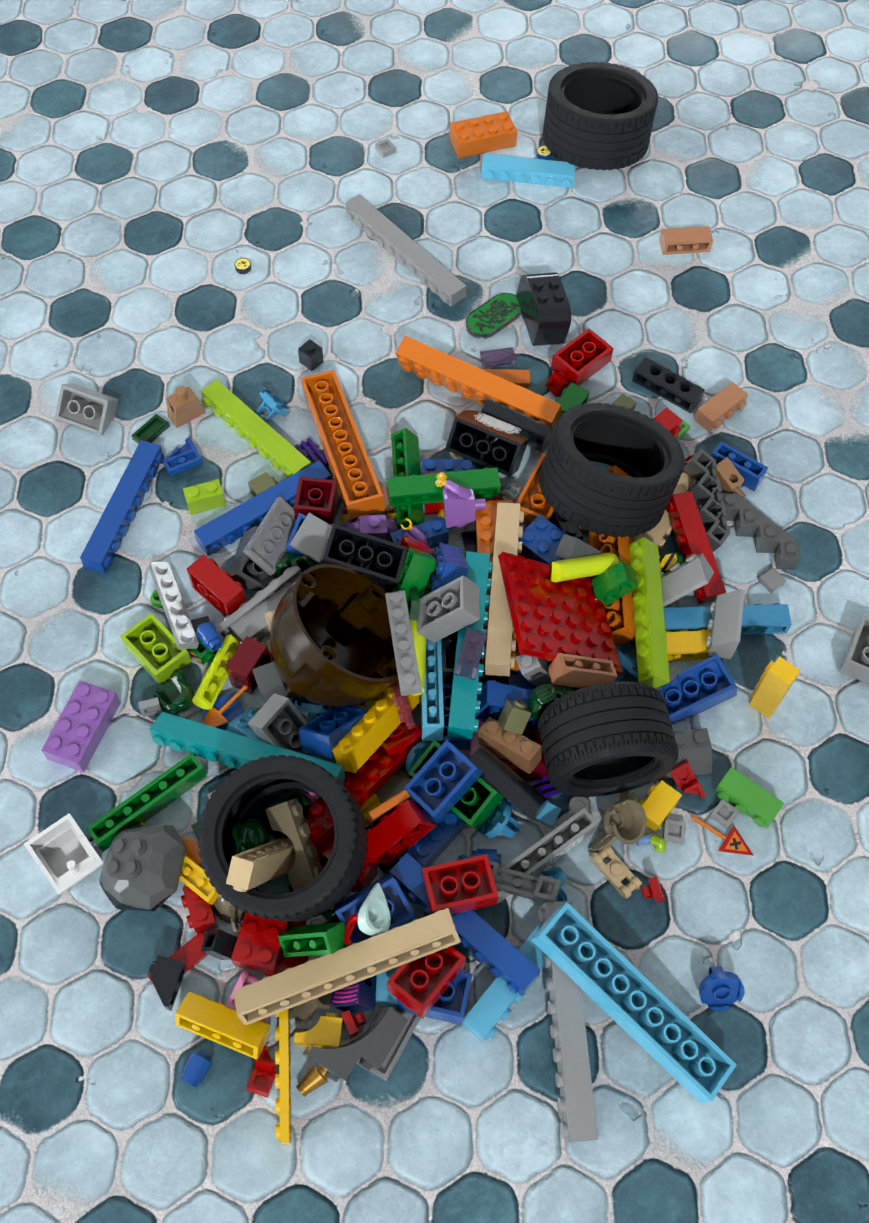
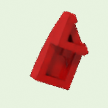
M684 760L674 765L670 774L677 787L684 793L696 794L703 798L706 797L688 761Z
M265 1045L259 1058L255 1061V1067L247 1084L246 1091L268 1098L277 1072L275 1070L276 1065L271 1060Z

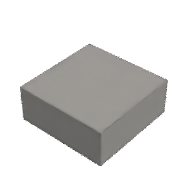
M388 138L375 144V149L383 158L396 152V147Z
M773 567L760 576L758 581L770 593H773L785 584L786 579Z
M158 697L138 702L139 710L143 717L163 712Z
M722 799L709 817L727 829L740 811Z
M665 819L663 838L665 841L684 844L686 822Z

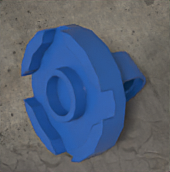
M710 966L709 975L701 981L698 988L701 1002L707 1004L709 1009L717 1011L731 1009L733 1007L732 1004L737 1000L740 1003L745 994L744 986L739 976L732 972L724 971L722 966Z

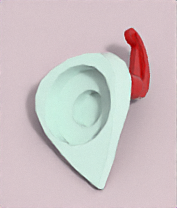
M376 883L361 905L359 913L351 915L344 930V943L346 945H351L352 943L350 936L356 923H358V927L363 933L371 936L382 934L389 929L391 923L390 911L379 883Z

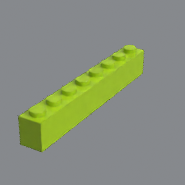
M217 379L201 390V401L204 406L211 408L218 418L221 417L229 428L232 427L240 438H244L251 448L257 449L264 459L267 458L276 470L279 469L286 479L311 465V461Z
M643 537L629 544L630 566L634 569L639 587L632 590L638 680L640 683L657 688L670 683L659 549L657 544Z

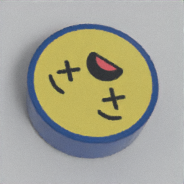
M543 145L537 148L536 156L538 159L549 160L551 158L552 152L547 146Z

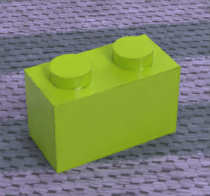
M219 479L183 488L190 515L226 506Z

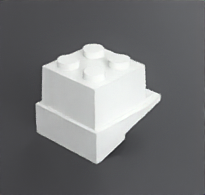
M70 813L24 843L58 895H61L104 865Z

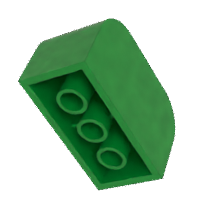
M434 740L408 773L414 777L442 744ZM479 777L451 810L471 827L479 830L504 796Z

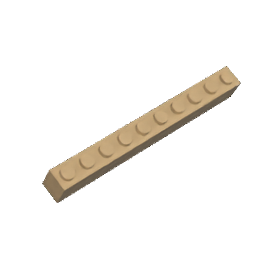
M520 503L497 504L485 675L510 676V668L515 667V656H511V652L516 651V639H512L515 630L498 556L502 551L517 556L518 553H522V542H519V538H523V526H520V523L524 522V511H520Z
M448 908L436 911L434 914L415 919L400 927H394L390 931L374 935L359 943H353L333 954L309 960L304 964L288 968L276 975L244 985L233 991L237 1015L246 1026L458 944L461 941L452 915Z

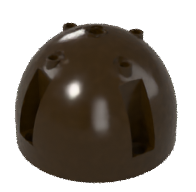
M320 564L306 569L288 588L281 598L271 622L270 649L274 665L278 674L288 686L286 693L290 697H295L298 694L300 697L322 706H352L378 696L398 680L385 596L386 592L375 582L361 573L344 566Z

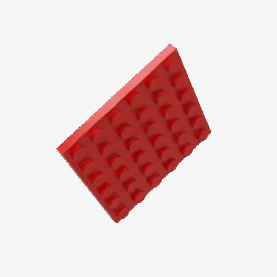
M502 551L498 558L519 653L553 661L558 653L612 660L618 677L622 673V668L604 603L597 600L591 581L594 577L552 582V565Z

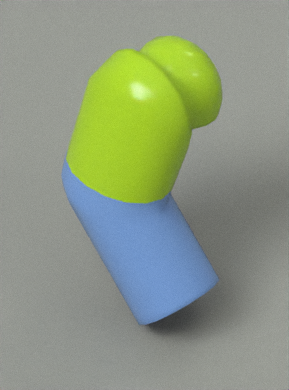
M654 833L644 834L636 842L637 845L652 844L658 853L666 851L665 845L667 843L665 839Z

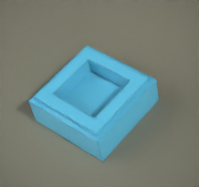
M547 802L544 809L534 820L552 828L561 812V808Z

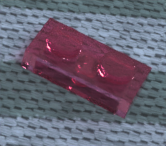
M399 685L393 686L395 695H392L395 707L400 706L401 711H398L401 723L405 722L408 730L415 728L416 726L406 696H401Z

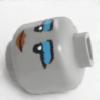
M509 483L500 490L499 500H512L513 503H516L523 488L518 484Z

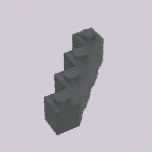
M701 448L689 460L683 470L696 480L689 492H692L694 499L701 504L698 511L704 528H706L705 531L712 552H714L724 543L731 532L726 523L725 516H727L725 503L721 498L720 479L716 474V460Z
M721 493L727 516H725L726 521H735L736 536L754 537L756 553H774L776 569L795 570L801 559L799 542L739 494Z

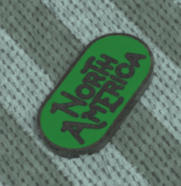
M499 293L473 310L466 318L467 332L475 338L484 337L486 339L494 336L521 316V308L517 296L512 293Z

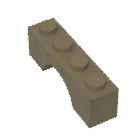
M298 798L265 809L272 830L286 834L294 845L295 861L287 872L293 891L310 883L323 870L317 856V848L309 838L310 828L304 819L303 808Z

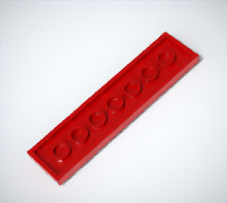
M422 738L391 756H388L379 747L356 773L348 771L345 773L346 779L343 785L353 795L360 807L406 762L409 752L416 744L422 742ZM320 797L303 814L306 824L310 828L309 838L318 847H321L335 833L331 812L324 799Z

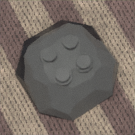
M131 825L121 830L113 838L102 868L99 883L116 909L155 911L177 891L187 847L175 827L172 825Z

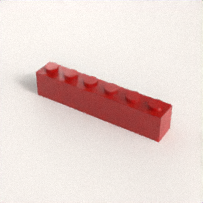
M693 493L672 494L666 511L669 513L671 527L675 531L678 546H680L684 559L692 554L699 555L703 553L714 571L709 583L693 591L694 596L697 598L698 604L714 602L717 595L726 593Z

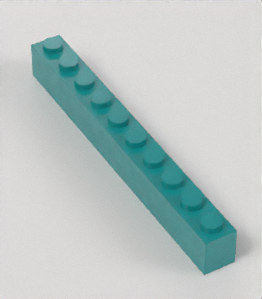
M466 552V561L469 567L466 578L479 586L480 620L458 630L447 736L472 739L473 732L478 731L479 719H475V713L480 711V700H477V694L481 695L482 682H478L479 676H483L484 664H480V658L484 659L485 646H482V641H486L487 629H483V625L487 624L488 612H485V607H489L490 595H486V592L491 588V578H488V573L492 574L493 562H489L490 554Z
M161 712L149 729L153 741L160 746L164 745L176 751L181 750L190 754L193 753L194 756H200L212 762H219L231 768L239 769L241 765L248 764L249 761L258 760L261 757L267 758L271 755H285L288 757L291 755L320 765L342 784L346 779L344 768L341 765L169 713Z

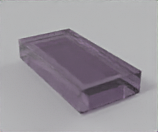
M513 347L480 351L483 369L514 365L517 361Z

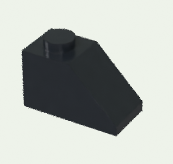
M158 955L156 961H153L150 966V979L163 1006L167 1010L172 1011L187 967L184 962Z

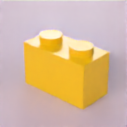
M662 780L658 785L653 784L647 793L649 797L646 801L642 799L639 802L645 811L646 826L655 833L682 796V794Z

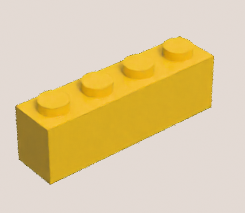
M700 629L698 631L680 630L678 632L666 631L668 662L706 660L712 657L707 655L708 648L705 647L706 638L710 636V631L707 629Z
M779 657L776 662L771 661L764 670L765 672L760 677V681L750 695L752 700L749 705L768 719L781 704L801 671L782 657Z
M189 991L175 1013L176 1026L256 1060L259 1058L270 1037V1025L261 1019L245 1026L238 1017L236 1010L226 1007L221 1002L211 1001L202 994H195Z

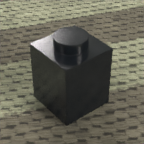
M311 339L298 348L299 362L309 370L313 371L323 362L322 347Z
M220 929L207 930L201 952L220 960H231L238 937Z

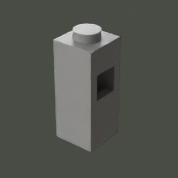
M524 654L515 657L522 675L535 687L551 682L548 671L549 663L545 659Z

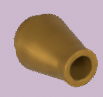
M311 1066L296 1088L306 1097L309 1093L328 1082V1077L325 1076L327 1071L320 1066L318 1069Z

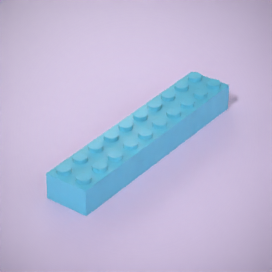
M566 902L557 907L531 941L699 1103L712 1102L737 1064L569 903Z

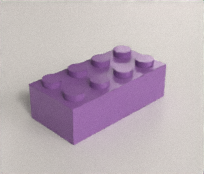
M79 680L41 750L47 760L84 773L121 703L117 694Z

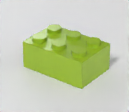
M152 613L120 636L124 647L158 684L165 683L174 672L180 671L191 662L188 651L186 649H178L174 636Z

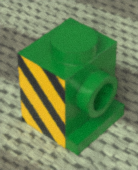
M672 553L659 556L660 572L666 573V571H670L669 568L672 565L684 563L683 555Z
M197 636L199 641L198 648L186 650L189 655L202 665L206 662L211 663L217 651L211 652L209 649H206Z

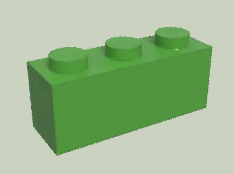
M732 767L714 791L719 799L730 803L740 811L739 813L746 814L753 819L755 824L766 829L784 805V802Z

